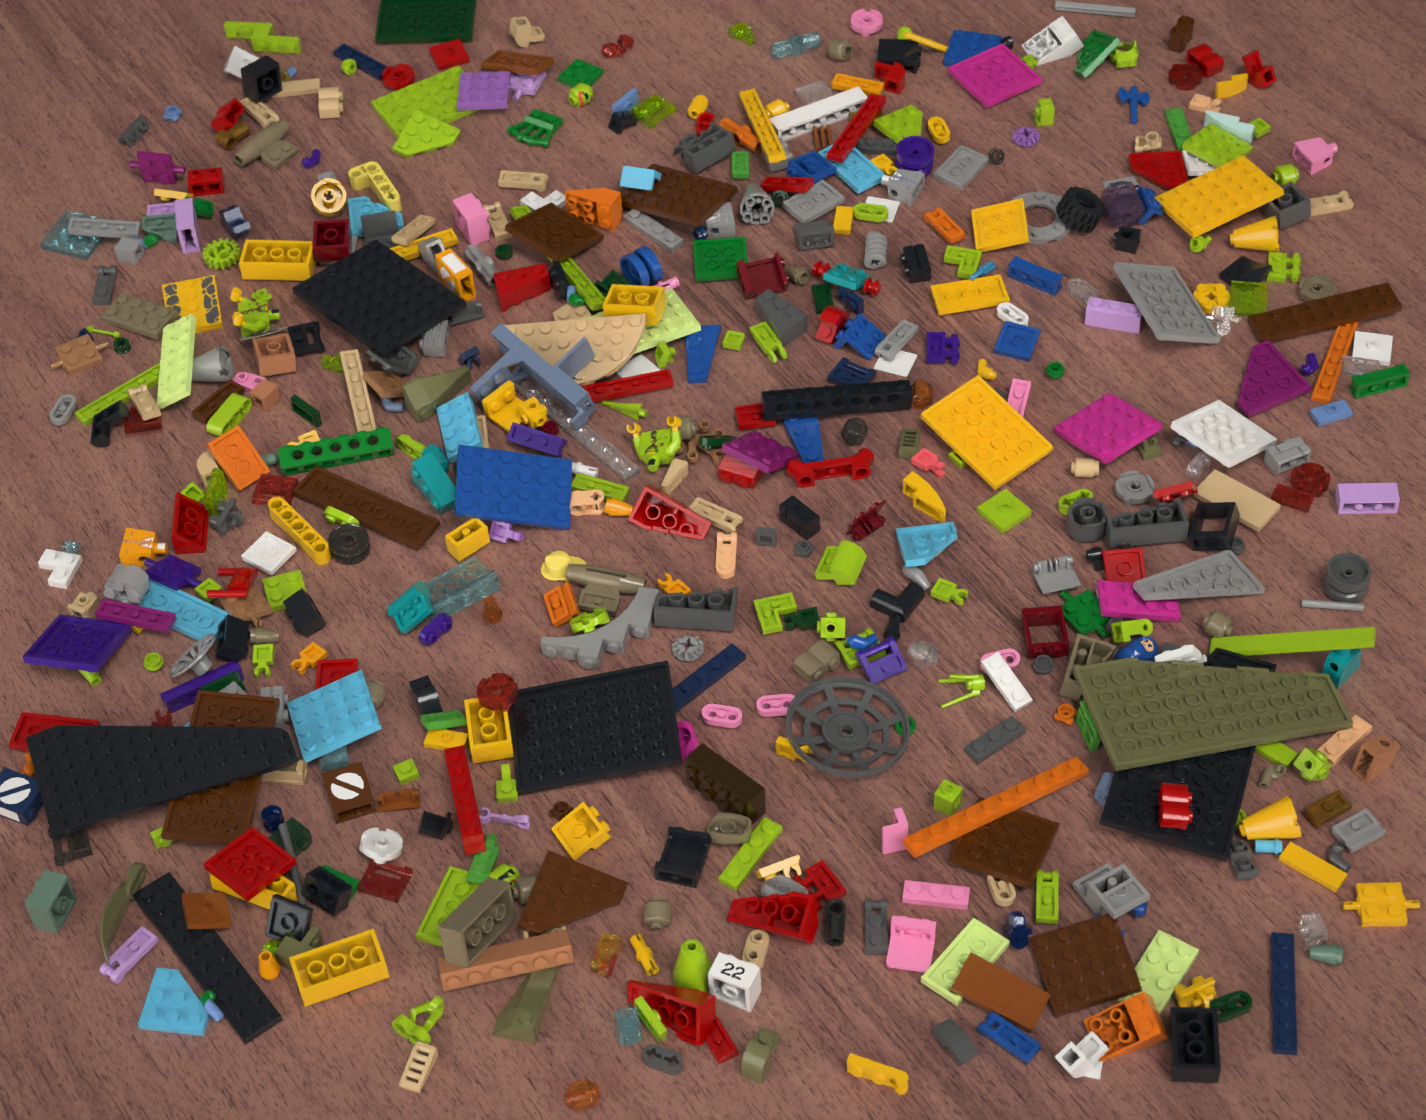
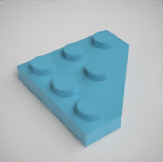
M366 196L348 198L352 236L364 237L361 215L390 211L389 207L380 203L375 204ZM396 211L397 224L400 231L404 227L403 217L401 213Z
M954 522L896 528V537L905 566L917 567L926 565L957 539V530Z
M156 967L138 1022L139 1029L204 1036L210 1016L198 997L177 969Z

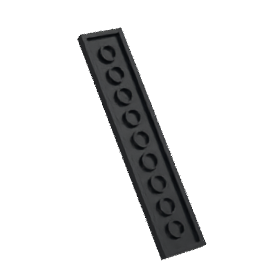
M168 872L132 894L134 895V900L203 991L211 990L214 992L216 998L213 1002L222 1011L225 1020L246 1045L283 1021L282 1016L214 929H187L181 902V895L186 892L171 873Z

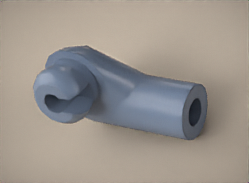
M381 398V405L386 411L404 412V403H394L391 398Z

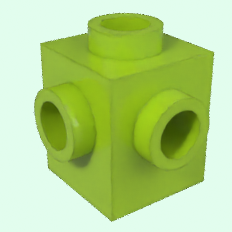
M826 612L825 616H821V621L817 620V633H821V638H825V641H837V638H845L846 616H837V612ZM832 624L835 628L829 629L828 625Z
M1306 747L1293 763L1301 771V776L1308 781H1321L1325 779L1332 766L1327 760L1328 756L1325 753Z

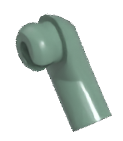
M258 453L267 467L275 465L280 461L277 453L266 455Z

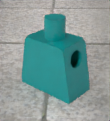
M1361 649L1332 650L1328 654L1322 673L1329 674L1336 689L1360 667Z

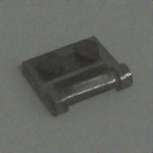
M50 828L48 829V834L52 838L54 847V862L56 866H64L69 861L93 855L87 828L66 836L69 848L67 852H63L61 839L54 840Z

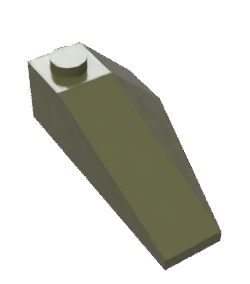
M468 366L456 368L441 375L434 373L433 376L427 378L420 376L403 384L402 388L408 413L417 423L434 416L437 413V407L452 400L472 381L470 368Z
M558 966L529 972L499 1013L492 1033L493 1037L536 1044L559 969Z

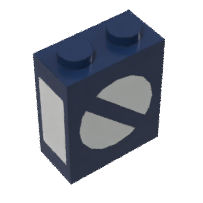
M4 767L0 773V816L29 826L43 807L37 779Z

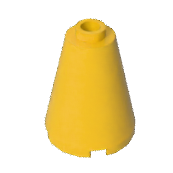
M1276 216L1234 229L1233 234H1230L1231 245L1234 244L1235 248L1280 252Z
M1285 796L1241 819L1242 824L1238 825L1241 836H1246L1247 840L1302 837L1300 826L1297 823V815L1289 796Z

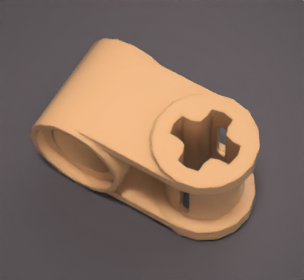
M597 489L571 492L569 509L571 508V514L582 516L604 513L606 505L603 501L605 498L604 493Z

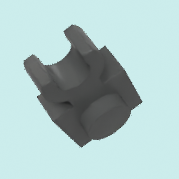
M692 133L688 134L679 141L680 145L674 147V154L676 155L680 152V156L683 159V149L699 137Z

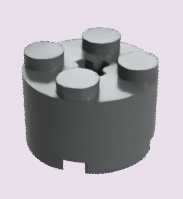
M1090 497L1079 498L1073 502V505L1068 509L1067 531L1076 543L1094 542L1103 539L1106 532V518L1108 515L1106 506L1102 502L1098 503L1094 498Z

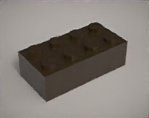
M701 743L685 758L687 784L693 790H698L706 800L718 805L721 811L746 816L751 819L752 825L766 813L765 788L704 743Z

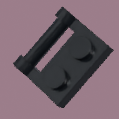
M309 322L287 328L295 356L325 352V345L321 340L320 324L318 322ZM307 332H312L315 343L309 344Z

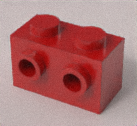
M222 167L188 170L187 185L189 192L193 193V197L224 194L225 177Z

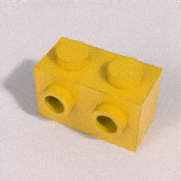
M472 518L445 535L447 551L459 562L490 543L488 527L480 519Z

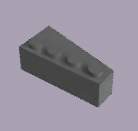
M1179 497L1173 499L1172 503L1166 504L1161 502L1154 508L1148 509L1143 507L1136 513L1129 511L1107 517L1105 536L1109 548H1118V545L1123 543L1130 544V546L1187 541L1189 522Z
M731 587L729 591H721V588L713 589V592L701 593V590L693 591L689 595H684L682 592L656 595L653 608L654 626L734 631L738 609V587Z

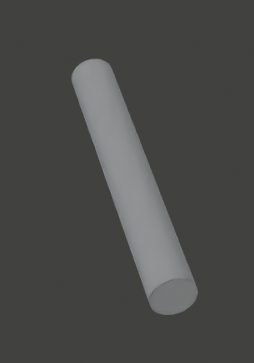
M1302 599L1301 607L1361 612L1364 610V604L1310 599Z

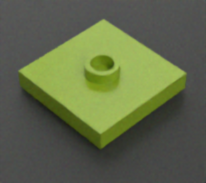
M1004 489L977 507V512L1002 534L1032 515V510L1007 489Z

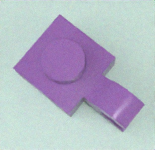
M492 521L489 538L508 543L509 538L524 541L525 533L512 530L513 524Z

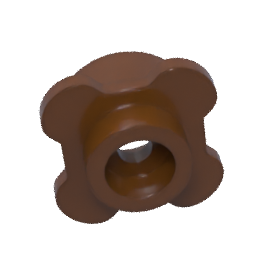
M558 801L553 805V809L549 811V815L558 819L559 822L574 808L569 807V804L565 801Z

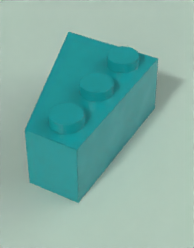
M430 452L413 461L412 469L410 470L411 480L430 501L433 509L437 510L440 515L454 509L456 487L434 454Z

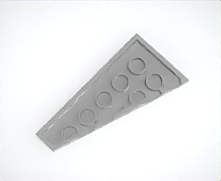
M1225 550L1135 581L1133 588L1144 601L1263 594L1265 591V587L1231 550Z

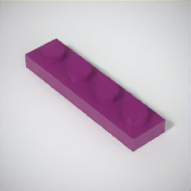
M104 598L95 612V616L98 619L168 634L177 619L175 613Z

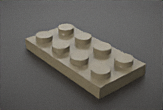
M120 293L100 318L104 323L159 340L163 335V328L168 324H172L179 315L177 310Z

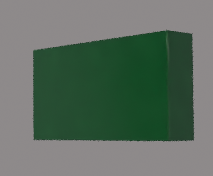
M830 283L812 285L816 314H822L827 306H834Z
M295 394L290 397L292 410L317 428L322 425L320 411Z

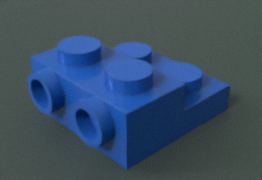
M811 151L789 160L787 174L789 177L813 178L814 184L823 180V178L836 173L837 167L817 152Z

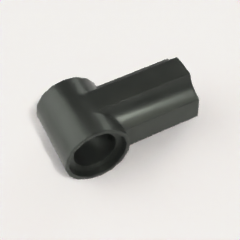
M837 898L830 900L826 905L825 943L830 946L844 944L846 905ZM838 911V912H840V913H839V914H833L832 912Z

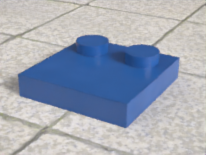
M1005 321L996 343L994 354L1030 362L1041 334V329Z

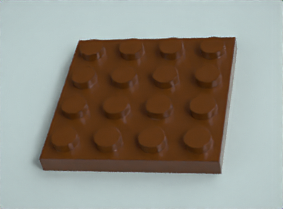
M552 202L505 226V231L549 257L552 261L559 262L602 241L604 237L603 233Z
M979 797L976 803L985 800V798ZM1017 809L958 837L949 854L948 861L1031 889L1055 839L1060 824Z
M1109 914L1029 937L1046 990L1051 994L1049 999L1055 1017L1142 992L1141 984L1117 918L1113 920Z

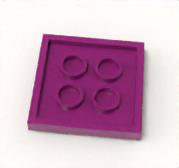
M751 431L723 443L721 451L767 474L786 466L791 459H798L799 453L793 451L791 447L783 446L777 440L767 438L758 431Z

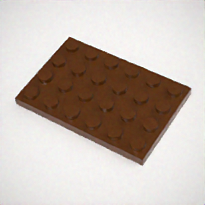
M651 164L647 169L656 170L661 173V179L654 180L652 191L624 188L620 191L623 207L700 227L738 192L736 185L663 167L658 164Z

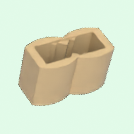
M339 86L319 88L318 108L320 119L339 118L340 112H343V102H341L343 101V91H339Z

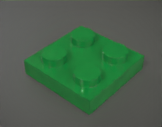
M576 59L557 76L558 82L570 87H574L579 83L588 84L591 87L604 75V70Z

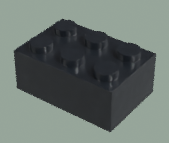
M1171 1007L1168 1020L1171 1081L1218 1083L1221 1064L1217 1008Z

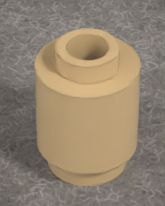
M1075 458V462H1071V473H1075V477L1093 478L1098 476L1099 461L1094 460V458Z

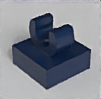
M475 346L460 354L458 362L461 366L466 364L471 370L473 368L470 363L471 361H474L477 366L481 363L477 357L480 351Z

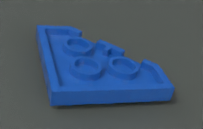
M954 30L943 60V66H953L1000 45L1002 36Z

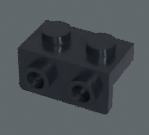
M552 261V266L548 271L550 281L558 299L567 300V288L570 284L560 262Z

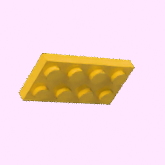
M1001 274L930 286V292L938 315L994 307L1004 302L1009 303L1010 301Z

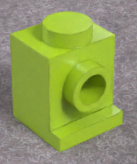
M1051 98L1038 99L1037 107L1034 109L1035 113H1033L1037 127L1054 125L1055 108Z

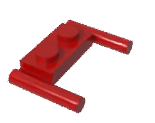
M218 568L219 576H232L228 590H207V598H247L248 592L258 575V568Z

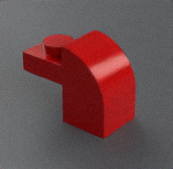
M1253 50L1242 56L1246 69L1242 74H1248L1247 82L1255 88H1265L1277 81L1272 65L1263 66L1258 50Z
M877 61L875 64V79L884 81V91L900 95L905 87V68L898 62H895L892 66Z
M831 305L827 306L819 318L821 323L815 338L833 345L839 329H845L843 325L848 320L850 313Z

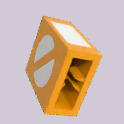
M451 248L436 254L435 260L439 282L466 302L475 298L476 292L472 270Z

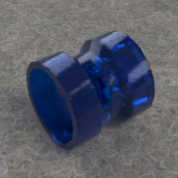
M269 805L262 810L261 818L265 830L270 834L280 833L278 825L285 823L281 808L277 805Z

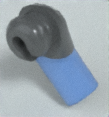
M1177 433L1171 441L1177 447H1180L1183 442L1195 449L1199 448Z

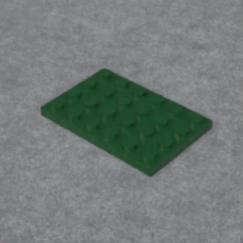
M381 0L375 41L376 43L383 44L450 42L457 39L463 42L473 41L477 0Z

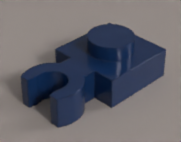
M845 287L837 290L841 294L837 299L840 302H845L849 311L854 312L856 315L864 313V299L853 291L848 292Z

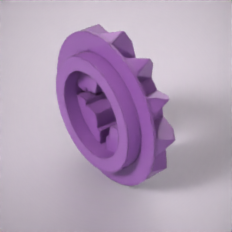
M1031 126L1017 127L1016 131H1013L1012 139L1017 145L1029 147L1039 142L1040 133L1037 132L1036 128L1032 129Z

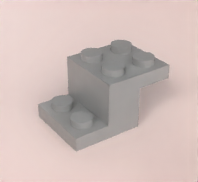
M1108 862L1073 882V888L1095 914L1101 916L1108 913L1113 920L1150 900L1149 892L1124 863L1113 868Z

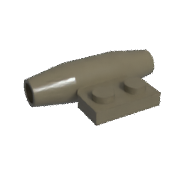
M281 119L263 128L246 141L233 156L235 162L239 166H244L261 157L264 164L276 171L298 154L296 146L287 140H281L290 130L289 124Z
M569 564L566 573L567 580L585 586L577 603L579 610L594 612L593 609L606 608L608 615L615 617L621 601L620 594H637L639 587L646 588L647 580L643 577L624 570L598 565Z

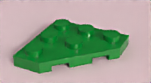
M1094 29L1082 42L1084 47L1079 52L1077 59L1079 65L1075 66L1074 71L1084 78L1090 76L1099 64H1102L1111 52L1116 50L1120 40L1115 36Z

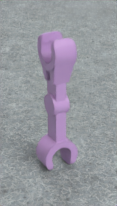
M486 807L480 810L481 814L486 815L480 816V821L483 824L489 823L492 820L503 824L510 823L523 830H527L531 824L527 815L512 817L506 814H494Z

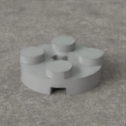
M1127 471L1122 473L1119 479L1116 480L1115 493L1124 505L1143 504L1152 500L1155 487L1154 481L1147 474L1146 476L1141 475L1140 471Z

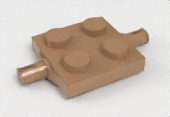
M89 334L54 347L59 360L49 363L50 369L53 371L63 367L71 376L103 363L100 350L109 348L107 340L96 344L92 341Z
M257 586L250 588L247 598H219L220 603L229 615L244 621H252L255 627L262 625L263 622L260 617L272 614V607Z

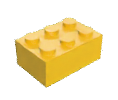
M612 284L602 305L604 317L646 314V325L658 326L667 306L665 289L659 286Z
M505 694L464 700L473 764L513 758L514 752Z

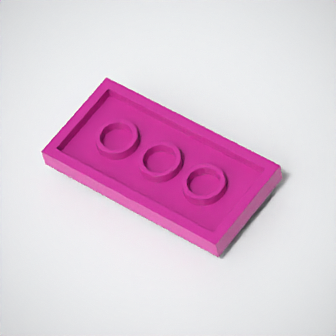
M1098 580L1096 584L1101 616L1179 622L1181 619L1178 599L1144 601L1133 588L1134 583Z

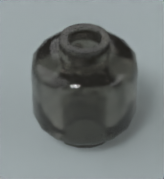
M855 417L845 422L841 431V437L847 445L858 446L864 442L868 433L865 421Z

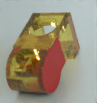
M605 932L602 933L592 961V973L605 977L611 976L618 955L621 954L624 948L622 937Z

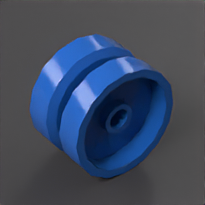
M643 245L634 250L633 253L630 252L620 258V268L623 276L632 285L649 286V284L653 285L662 280L663 271L661 264L649 247Z

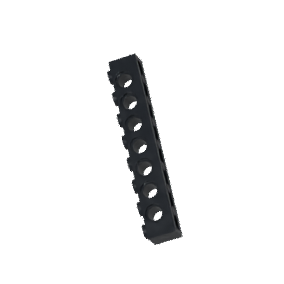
M909 380L761 391V413L763 420L768 421L911 409L913 391Z

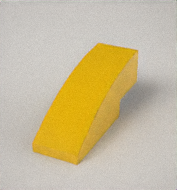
M912 471L903 479V493L913 499V507L939 523H945L946 509L939 495L929 483Z

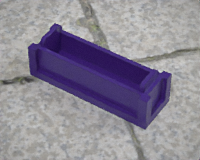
M514 422L507 437V440L559 458H562L564 445L567 444V440Z

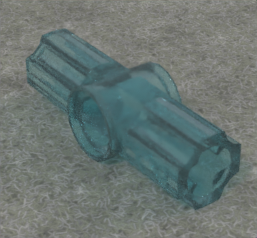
M818 32L803 36L799 34L790 35L788 40L770 46L774 59L786 55L800 56L803 54V50L821 45L820 35Z

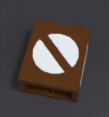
M362 761L321 773L336 824L377 812Z

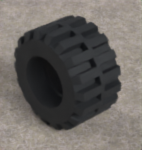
M1070 187L1058 203L1056 213L1059 219L1069 228L1081 233H1090L1105 214V206L1102 200L1090 190L1082 187Z

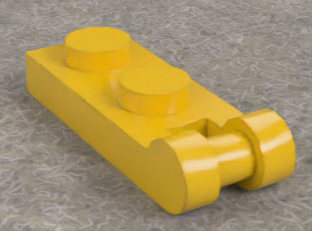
M852 1053L849 1054L847 1072L851 1075L872 1080V1082L878 1085L884 1084L892 1087L896 1093L901 1095L907 1093L908 1074L906 1072Z

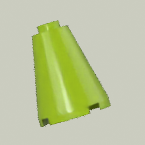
M689 939L682 944L673 969L672 978L674 985L677 987L708 992V972L713 963L700 941Z

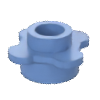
M169 106L165 109L166 114L163 115V118L165 120L177 121L179 115L183 112L177 106Z

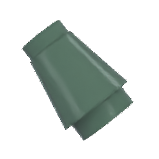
M1338 944L1311 945L1310 959L1334 966L1343 964L1344 946H1338Z

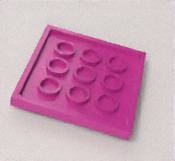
M1003 43L948 67V73L986 108L1042 84V78Z
M1109 392L1053 428L1056 435L1106 465L1160 431L1162 423Z

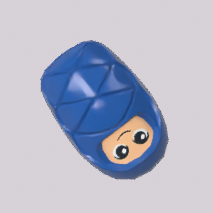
M1141 637L1122 647L1116 653L1115 660L1138 657V660L1155 662V656L1159 653V646L1152 637Z

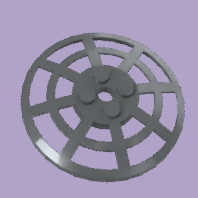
M852 677L826 678L806 686L791 701L785 721L789 742L803 760L823 772L842 777L871 776L890 768L905 753L910 737L909 719L901 703L884 688L872 682ZM849 687L863 690L865 693L861 701L850 698H835L832 688ZM821 690L825 691L827 701L816 705L810 712L800 706L801 702L808 696ZM875 695L886 702L895 711L896 715L885 720L878 710L869 705L872 696ZM838 705L855 706L857 709L855 712L840 711ZM828 707L832 711V714L825 720L816 716L820 711ZM795 712L806 718L803 727L804 737H793L791 724ZM864 712H869L878 722L870 725L868 720L863 717ZM900 721L903 728L901 747L889 746V727ZM811 722L822 728V736H810ZM843 730H847L848 732H851L852 734L847 735V734H844L842 731H843ZM883 730L884 739L882 744L871 741L872 732ZM825 743L832 750L827 756L815 744ZM798 745H808L817 756L824 760L821 764L813 760ZM867 747L877 750L874 755L867 759H863L860 754ZM884 752L896 754L893 759L879 767L870 769L867 765L881 757ZM840 753L851 754L855 761L836 760ZM832 764L844 767L858 766L861 771H845L834 769L830 766Z

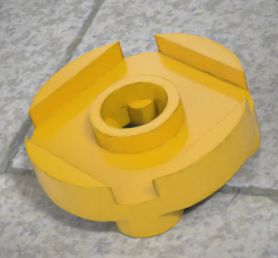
M1201 283L1197 285L1193 296L1204 313L1218 314L1229 306L1230 294L1224 284Z

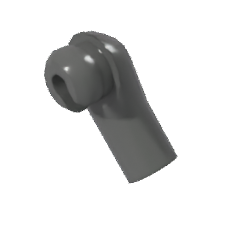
M1333 842L1332 846L1328 849L1329 861L1332 865L1347 873L1351 868V864L1342 858L1344 847L1340 842Z

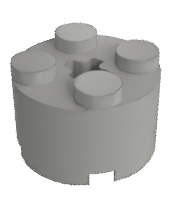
M120 563L115 566L108 578L103 594L113 601L139 606L151 586V582L148 581L149 576L144 570L130 564L128 567L123 566L125 563Z

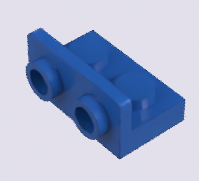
M1140 186L1127 200L1137 222L1141 225H1144L1154 213L1159 216L1164 214L1161 203L1154 198L1156 197L1155 191Z

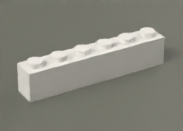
M858 86L770 118V122L778 138L781 137L784 142L812 132L813 126L820 128V125H823L825 127L826 125L849 118V113L857 112L868 97Z

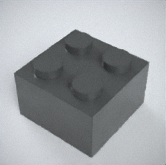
M1292 182L1280 186L1284 189L1283 196L1261 206V212L1267 218L1276 216L1279 230L1311 217L1310 199Z

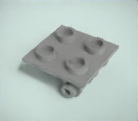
M1060 556L1058 561L1056 557H1053V563L1049 558L1032 564L1031 571L1043 594L1081 586L1071 565L1073 563L1072 556Z

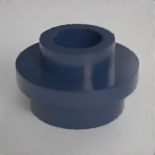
M700 226L693 229L695 240H704L708 237L704 227Z

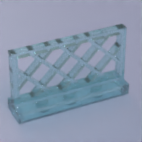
M475 556L426 582L425 584L430 595L432 593H440L439 597H432L429 600L433 602L431 605L434 609L428 615L431 622L441 613L451 616L500 590L501 586L497 573L494 570L490 571ZM475 564L477 565L476 569H468ZM454 575H460V578H451V577L454 576ZM465 575H474L473 579H465ZM439 583L444 584L443 587H434ZM449 584H457L456 588L448 587Z

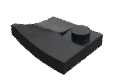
M1242 255L1219 273V279L1247 296L1266 278L1272 266L1258 263Z

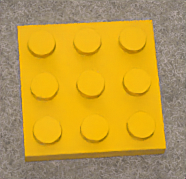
M1023 198L971 210L976 250L987 252L1030 242Z

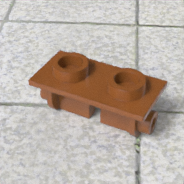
M414 787L402 789L399 792H395V790L380 791V793L376 794L379 812L421 807L420 789H415Z

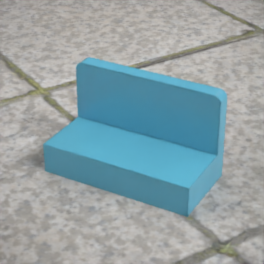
M623 166L620 186L652 191L654 180H660L661 173L652 169Z

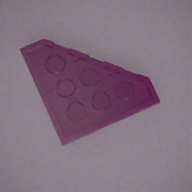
M1266 340L1252 346L1237 407L1249 418L1310 392L1311 385L1273 344Z

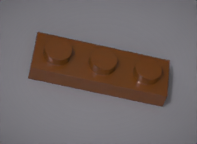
M230 379L192 411L193 417L207 424L232 393L242 395L245 392L244 387Z

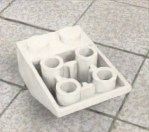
M1063 16L1021 45L1028 55H1032L1035 60H1038L1036 66L1069 57L1084 47Z

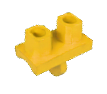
M1200 975L1193 979L1192 986L1186 988L1180 984L1174 987L1178 1007L1195 1008L1199 1006L1200 1008H1209V1001L1217 997L1214 988L1215 980L1212 977L1205 979Z

